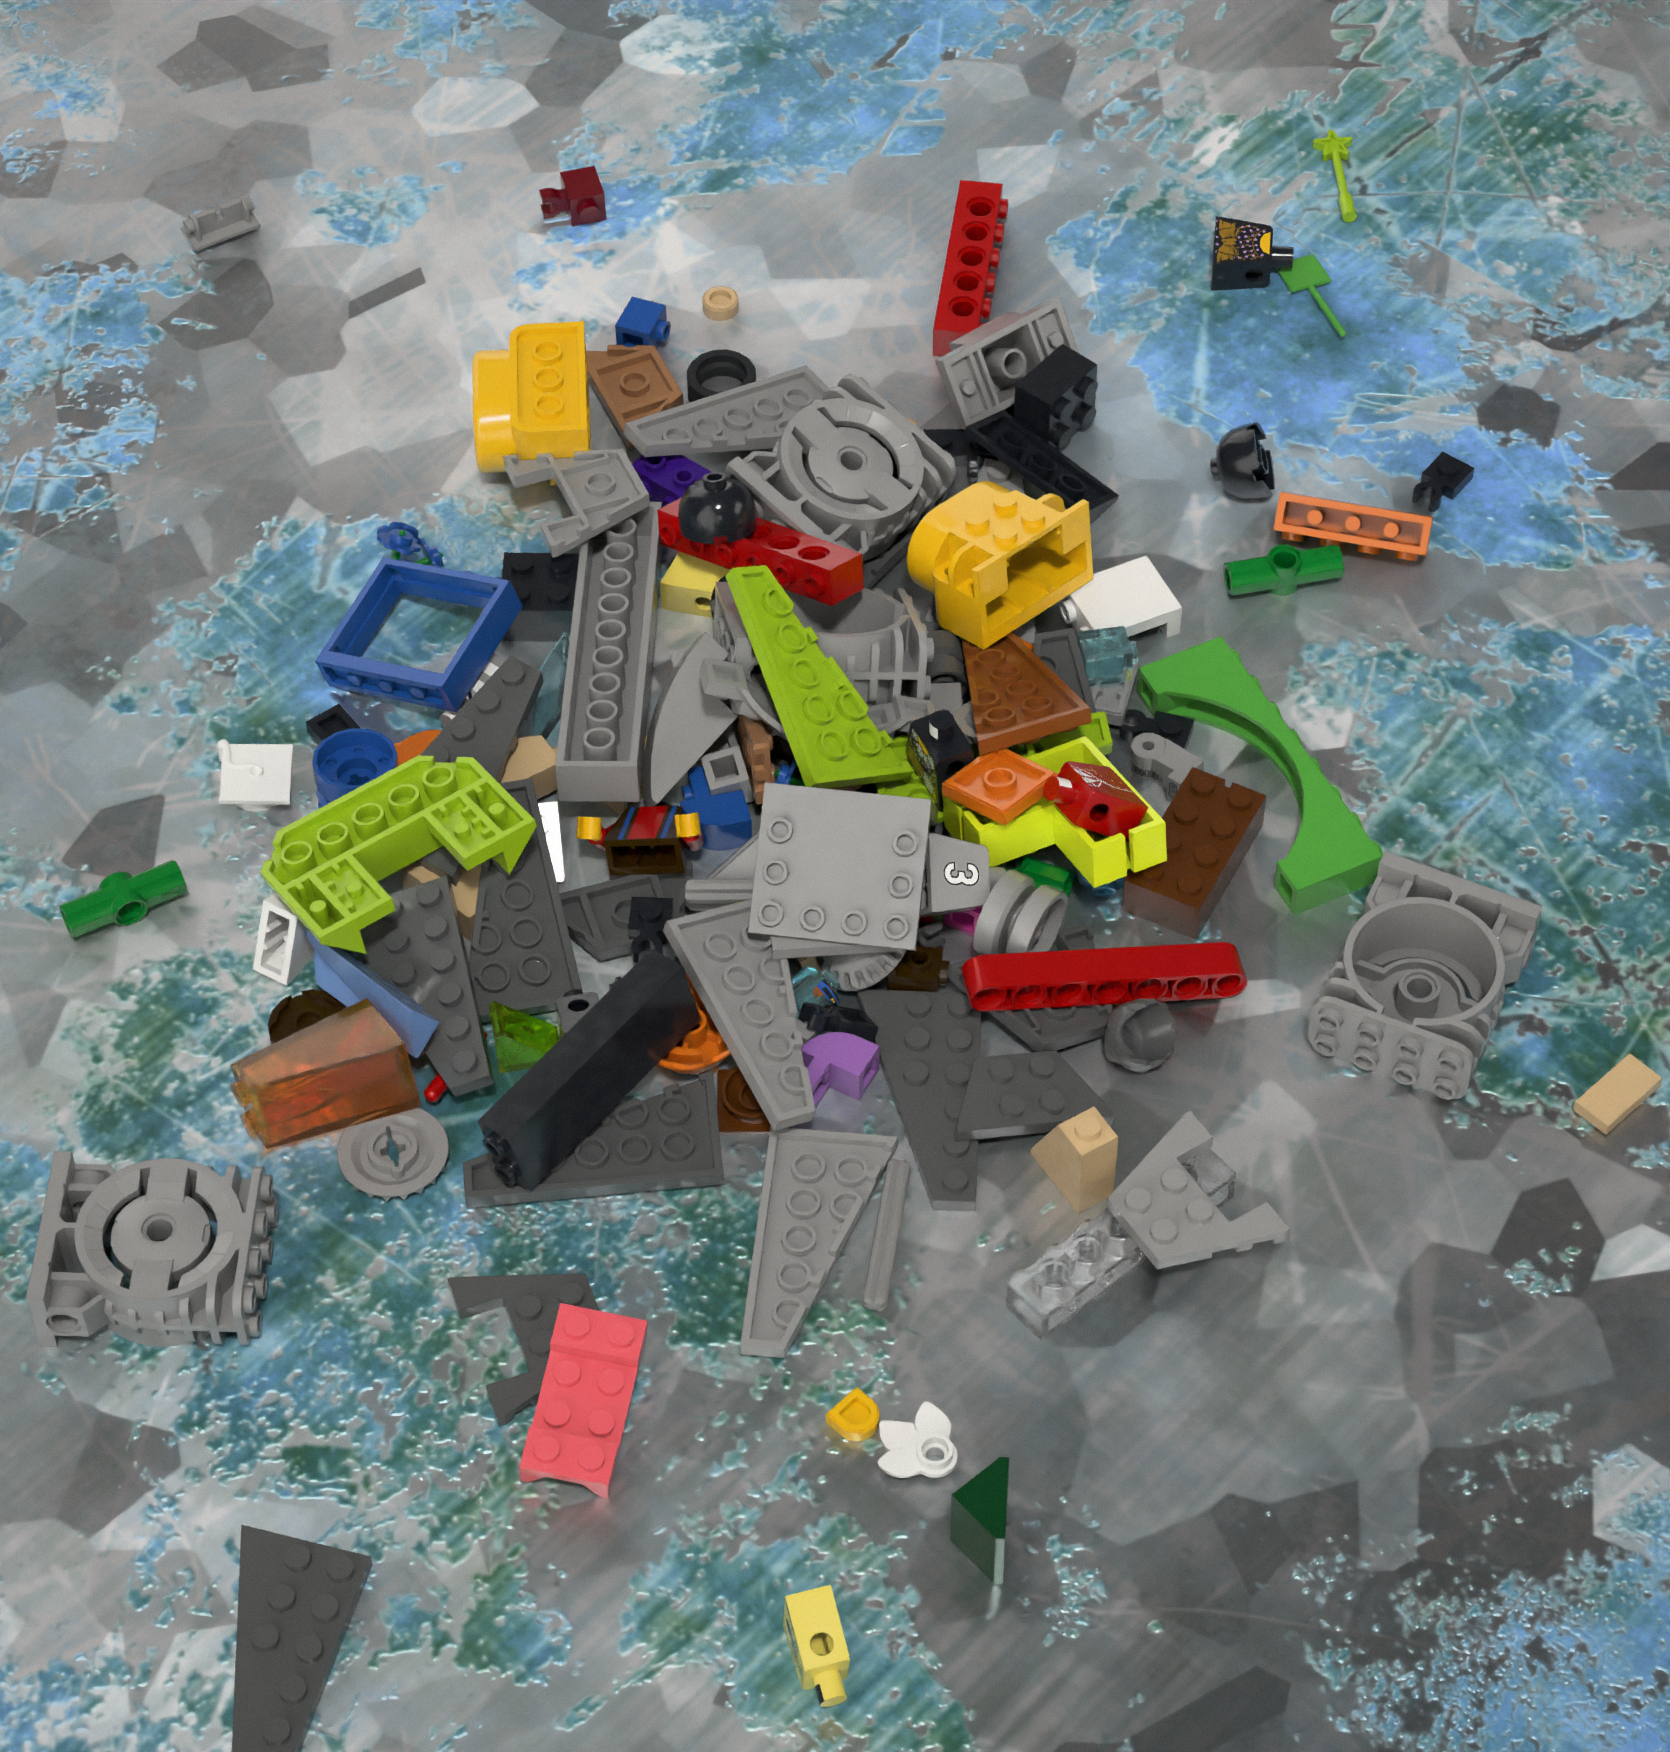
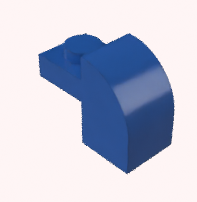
M703 766L691 767L687 771L688 785L681 786L683 801H680V807L683 809V814L699 812L700 828L704 836V844L701 848L713 851L740 848L752 837V820L743 790L711 796Z

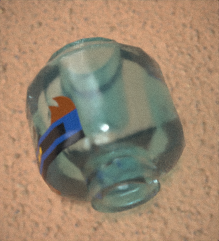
M805 966L791 977L797 1008L795 1018L800 1020L798 1016L805 1002L817 1004L826 1008V1005L840 1006V997L837 992L840 983L828 969L823 968L821 971H818L813 967Z

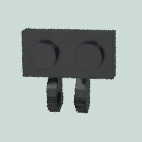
M922 429L933 442L952 455L955 460V466H967L969 483L977 482L978 466H983L985 458L998 461L996 456L963 433L965 429Z

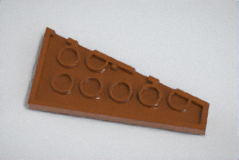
M1013 632L984 650L961 638L979 755L1020 743H1034L1041 737L1057 732H1071L1080 725L1092 722L1090 707Z

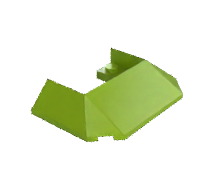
M418 755L278 830L272 842L274 850L270 860H265L260 873L265 882L322 945L367 954L360 930L396 911L392 897L378 883L380 880L443 846L467 871L493 858L510 875L537 825L535 819L473 757H457L454 763L435 762L434 756Z

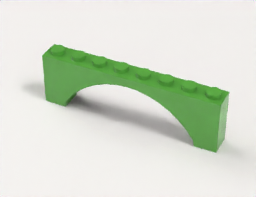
M1222 636L1138 668L1137 695L1153 717L1156 711L1194 719V722L1226 731L1262 752L1286 778L1298 803L1301 822L1295 843L1287 857L1277 861L1274 888L1294 916L1374 883L1378 874L1379 862L1383 856L1380 845L1375 840L1371 841L1363 830L1358 815L1355 812L1349 811L1342 801L1338 788L1334 784H1330L1322 774L1317 759L1308 755L1301 745L1297 732L1294 729L1288 728L1281 718L1277 705L1274 702H1269L1262 692L1258 679L1247 672L1242 665L1238 652L1234 648L1230 649Z

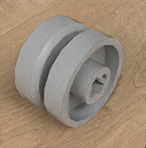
M1016 870L1007 871L993 887L983 905L973 936V948L981 955L1051 951L1055 945L1057 934L1061 931L1068 907L1066 893L1049 885H1041L1036 889V884L1032 877Z

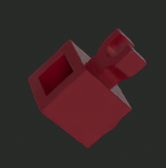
M595 166L560 172L561 189L545 188L539 190L543 203L541 204V211L544 219L555 217L561 212L567 211L572 227L606 220L605 194Z

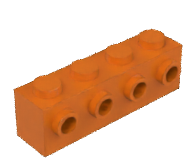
M1282 491L1279 494L1273 530L1282 531V539L1304 542L1306 535L1320 538L1319 545L1323 546L1339 545L1342 548L1343 542L1358 544L1357 551L1380 555V549L1383 548L1395 550V558L1418 561L1419 555H1427L1434 516Z

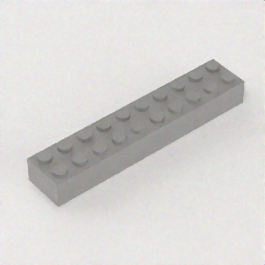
M650 502L649 507L580 545L555 763L559 801L640 802L663 556L657 512L658 509L662 508V502Z

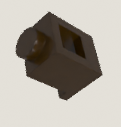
M917 946L916 951L906 950L901 961L888 974V990L939 992L940 985L947 986L950 961L943 960V948Z

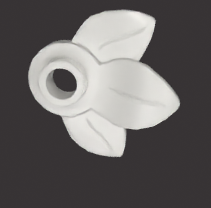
M925 1401L918 1409L915 1423L891 1420L880 1421L879 1434L881 1443L888 1452L880 1457L877 1465L887 1474L898 1478H909L918 1474L930 1478H940L948 1475L956 1467L958 1459L957 1449L949 1440L952 1429L950 1420L938 1407ZM932 1455H938L942 1459L939 1461L929 1460L928 1457Z

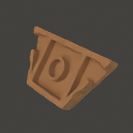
M608 345L607 351H586L589 382L628 449L634 446L623 435L625 423L683 405V393L655 346L636 345L634 347H626L623 345Z
M738 714L739 723L737 726L742 757L749 777L752 795L756 805L762 804L765 782L774 783L776 780L774 776L775 766L770 761V750H773L770 726H767L761 719L753 720L745 715Z

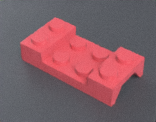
M560 1303L550 1342V1354L532 1426H529L519 1466L520 1481L531 1482L549 1477L582 1484L599 1497L609 1498L646 1342L647 1320Z

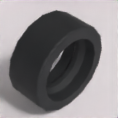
M727 349L712 350L699 355L691 362L687 369L689 402L721 393L708 390L701 385L706 380L714 377L728 376L736 378L742 382L740 386L755 382V366L743 354Z

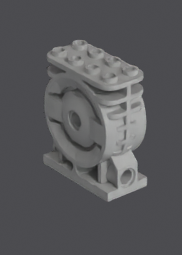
M849 374L844 376L837 386L829 388L824 393L822 400H815L792 417L783 433L779 436L772 452L753 451L743 460L737 456L727 464L724 474L726 477H731L746 486L754 498L757 517L862 553L863 563V561L876 557L886 551L905 528L913 527L919 518L924 517L932 510L933 506L943 502L953 484L957 470L955 460L949 452L940 448L920 427L915 426L903 416L891 402L886 401L872 389L866 380ZM802 452L807 454L805 469L802 462Z
M716 582L713 639L729 653L724 661L742 664L745 677L769 692L728 582ZM864 588L833 606L784 589L794 603L792 610L804 628L810 626L819 638L815 642L826 658L833 657L868 707L890 703L894 695H901L902 691H905L908 697L930 699L931 678L929 675H926L927 662L933 661L934 642L933 638H927L926 624L921 623L919 610L914 609L913 598L907 595L904 588H895L893 598L884 594L881 588H872L871 590ZM728 698L732 714H738L735 700Z
M1385 851L1379 862L1377 877L1365 899L1363 916L1349 932L1344 951L1341 952L1338 961L1333 964L1329 972V979L1325 980L1320 990V997L1315 1000L1311 1008L1308 1028L1309 1041L1314 1049L1322 1055L1334 1056L1345 1060L1363 1070H1372L1394 1078L1402 1084L1413 1085L1435 1093L1440 1098L1451 1100L1464 1097L1469 1089L1471 1078L1474 1077L1479 1067L1480 1058L1486 1052L1488 1041L1501 1013L1505 996V984L1518 981L1523 969H1527L1532 959L1543 906ZM1464 989L1466 990V993H1467V995H1468L1469 998L1465 997V991H1464Z
M54 1151L26 1294L27 1306L40 1347H58L59 1336L89 1337L105 1325L120 1337L147 1346L168 1347L197 1342V1340L210 1334L214 1344H224L227 1332H237L240 1345H250L253 1336L259 1337L261 1332L262 1315L261 1310H257L258 1300L265 1299L267 1293V1274L263 1273L264 1262H271L273 1254L272 1236H268L270 1225H276L278 1221V1200L272 1199L273 1176L266 1175L264 1166H254L251 1179H241L239 1167L228 1165L225 1178H223L214 1171L213 1166H204L193 1161L174 1158L142 1161L116 1172L110 1165L75 1164L72 1151ZM209 1220L217 1223L218 1227L216 1240L212 1249V1232ZM110 1246L112 1247L115 1261L123 1272L113 1266L106 1256V1251ZM124 1273L131 1277L129 1289L123 1287L125 1281ZM179 1281L178 1288L174 1289V1283Z

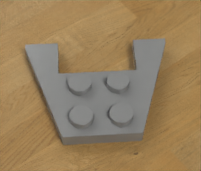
M624 449L574 451V457L554 458L551 453H537V459L518 460V454L503 456L504 468L515 488L554 479L574 515L540 525L541 537L553 558L560 556L650 506L649 493Z
M1191 1110L1179 1119L1107 1198L1108 1210L1156 1269L1211 1258L1213 1252L1234 1248L1237 1252L1253 1249V1244L1273 1240L1274 1244L1281 1243L1290 1237L1291 1229L1268 1202L1259 1205L1233 1221H1228L1182 1166V1163L1210 1149L1213 1144V1136Z

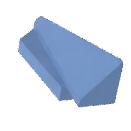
M306 929L305 935L307 940L314 948L316 984L386 1036L399 1042L410 1055L419 1058L439 1021L423 1010L424 1007L341 948L322 945Z

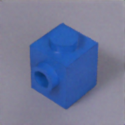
M632 296L615 325L616 345L626 347L646 345L655 346L658 349L661 342L665 343L667 341L671 328L670 322L667 321L666 305Z

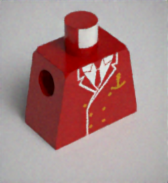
M1068 761L1063 764L1058 776L1049 777L1043 787L1045 799L1052 801L1073 824L1110 837L1122 833L1125 836L1126 842H1129V829L1139 826L1149 808L1107 766Z

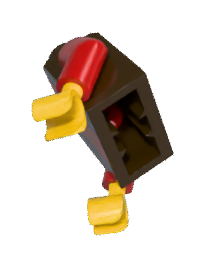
M663 801L654 806L629 807L624 810L614 824L606 829L602 827V817L577 816L576 838L588 839L592 845L606 853L610 875L685 873L687 849L689 851H697L704 844L699 812L683 814L682 807L678 805L671 806Z

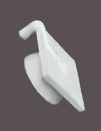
M226 739L218 741L217 750L219 760L221 761L219 804H235L246 811L254 812L269 810L277 805H290L293 744H229Z

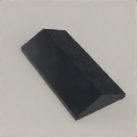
M1004 410L966 426L963 432L1044 493H1053L1060 496L1066 509L1082 499L1088 501L1090 525L1111 507L1119 497L1117 493Z

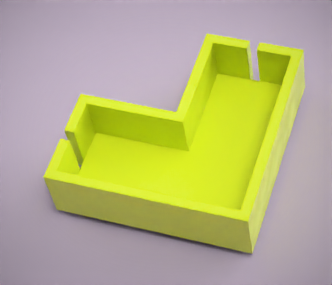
M1087 736L1026 758L1058 774L1063 764L1068 761L1110 767L1149 807L1139 826L1129 829V842L1125 841V836L1122 833L1110 837L1078 827L1052 801L1046 800L1045 797L1004 826L944 796L942 793L945 828L955 839L986 846L989 851V867H996L1007 861L1056 844L1087 881L1096 888L1127 876L1128 869L1136 873L1167 861L1165 821Z

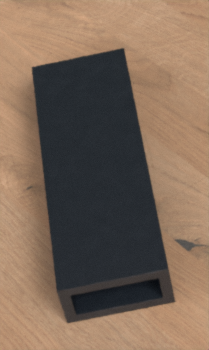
M651 949L478 1120L485 1138L483 1144L492 1154L496 1163L494 1170L505 1183L509 1185L516 1183L530 1192L701 1020L682 965Z

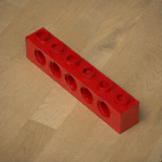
M960 180L933 327V356L942 357L951 352L950 342L986 324L983 323V320H990L992 298H987V294L994 295L996 273H991L992 269L998 270L1000 248L995 247L996 245L1003 244L1004 223H1000V220H1007L1009 199L1002 198L1003 184Z
M681 498L657 510L660 545L730 570L736 567L766 565L783 589L830 606L864 589L862 553L759 517H756V530L748 537L738 541L727 543V536L714 537L715 544L693 542L681 534L678 521Z

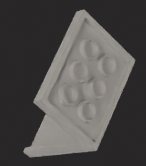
M765 782L748 933L916 951L930 825L937 826L939 809L931 799Z

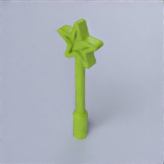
M1330 129L1327 138L1313 140V148L1323 152V161L1332 158L1340 193L1338 201L1342 218L1345 222H1353L1357 215L1352 195L1348 192L1341 159L1348 160L1349 151L1347 148L1352 146V137H1338Z

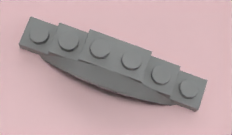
M704 657L699 670L704 694L721 700L734 699L738 714L745 715L753 720L761 719L770 726L772 735L788 740L770 692L747 679L742 664ZM895 694L890 703L870 706L867 715L879 732L885 729L890 738L893 739L896 730L909 734L910 723L934 713L935 708L933 701Z

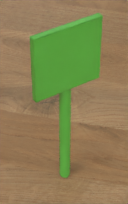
M1314 254L1293 259L1292 269L1275 268L1291 293L1308 289L1341 337L1346 335L1345 329L1315 288L1319 285L1331 283V278Z

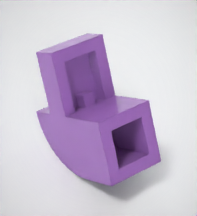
M844 1032L821 1034L806 1042L801 1048L804 1066L808 1068L815 1109L829 1088L860 1101L880 1070L879 1045L853 1034Z

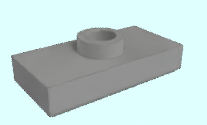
M1101 655L1091 686V693L1096 712L1105 711L1108 724L1122 726L1138 677L1140 662Z

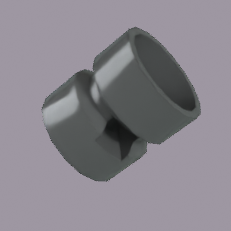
M936 630L928 632L927 638H933L934 642L933 661L927 662L926 675L930 676L931 684L960 682L962 697L965 696L969 689L966 666L964 665L961 640L950 631Z

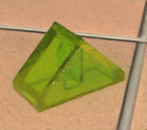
M496 1001L488 1005L499 1074L532 1068L559 1041L557 1026Z

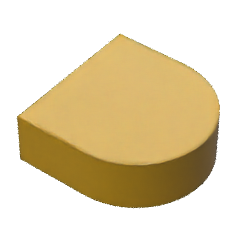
M856 1387L825 1414V1422L847 1440L864 1441L871 1438L879 1428V1408L869 1396Z

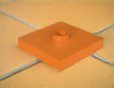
M1003 748L980 755L942 783V793L944 796L1005 826L1043 798V787L1046 780L1051 776L1057 777L1058 773Z

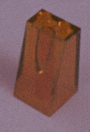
M368 998L231 1064L236 1082L230 1084L236 1101L245 1110V1113L240 1115L241 1122L247 1134L251 1138L257 1135L266 1149L397 1114L421 1105L405 1043Z

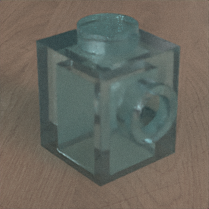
M1125 626L1078 632V645L1089 686L1131 681L1132 665L1138 664V650L1136 642L1129 641Z

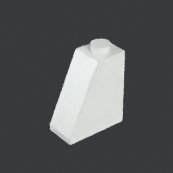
M276 893L263 900L253 970L287 986L313 957L314 948L305 935L307 929L305 925Z

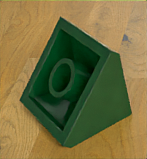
M999 1457L951 1495L950 1540L994 1584H1003L1009 1457Z

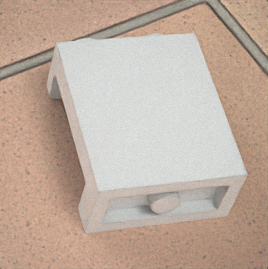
M1147 555L1093 574L1091 581L1063 598L1059 605L1063 620L1067 624H1072L1077 632L1081 647L1085 651L1089 650L1096 662L1100 661L1101 655L1104 656L1107 644L1158 626L1166 638L1180 634L1182 606Z

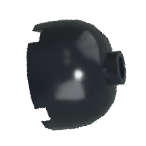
M1257 422L1241 425L1227 432L1217 445L1216 458L1210 460L1213 479L1215 481L1221 480L1227 492L1236 498L1244 500L1271 497L1273 493L1270 490L1275 488L1270 450L1265 451L1263 445L1260 444L1259 440L1266 439L1261 425Z
M711 472L705 474L702 479L697 480L684 491L678 512V521L683 537L693 542L715 544L714 537L727 536L728 543L748 537L756 530L757 514L754 498L741 482L731 477H726L724 473Z

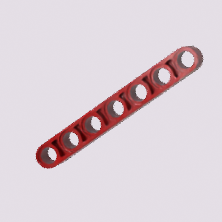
M1228 942L986 954L968 959L961 968L970 1005L978 1011L1123 1004L1135 999H1158L1161 1002L1228 998L1240 994L1246 988L1248 982L1238 950L1235 945Z

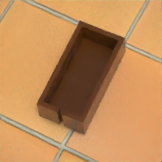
M1192 767L1162 817L1166 823L1167 861L1136 873L1132 870L1129 871L1124 880L1122 911L1197 940L1263 826L1266 795L1236 783H1232L1230 788L1226 787V779Z

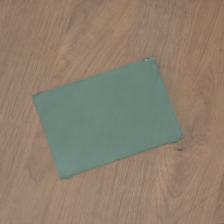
M563 633L539 669L544 682L534 703L531 736L542 735L546 740L561 719L570 633Z

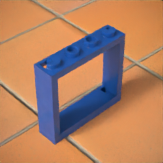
M383 557L315 662L330 687L457 712L523 605L510 580L477 575L470 571L461 572L445 569L438 565L429 566L413 563L406 559L402 561ZM401 593L484 609L443 674L360 657Z

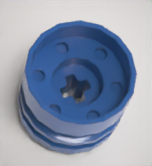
M359 728L335 732L322 740L314 751L312 761L314 779L317 786L318 808L399 766L398 755L393 742L382 733Z

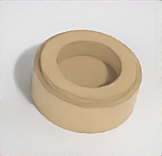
M723 286L707 290L702 297L703 312L708 318L715 321H725L733 318L739 310L737 293L733 289Z

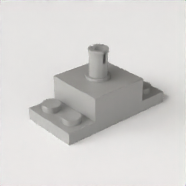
M1050 298L1024 313L1006 312L950 342L951 352L935 360L960 429H965L966 426L1013 405L1015 384L1061 344L1079 353L1060 298Z

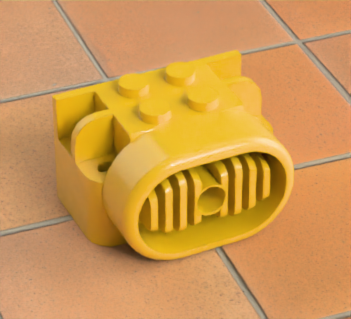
M584 321L520 325L510 333L509 349L479 350L474 353L472 360L473 428L476 462L480 472H506L503 456L518 454V460L537 459V453H551L554 458L574 457V451L591 450L589 379ZM550 479V487L557 486L555 480Z
M991 481L974 483L930 510L919 522L911 536L907 550V569L915 584L935 595L938 624L942 628L984 650L1093 579L1089 502L1082 499L1065 510L1063 499L1053 493L1045 494L1035 500L1017 490L1010 491Z

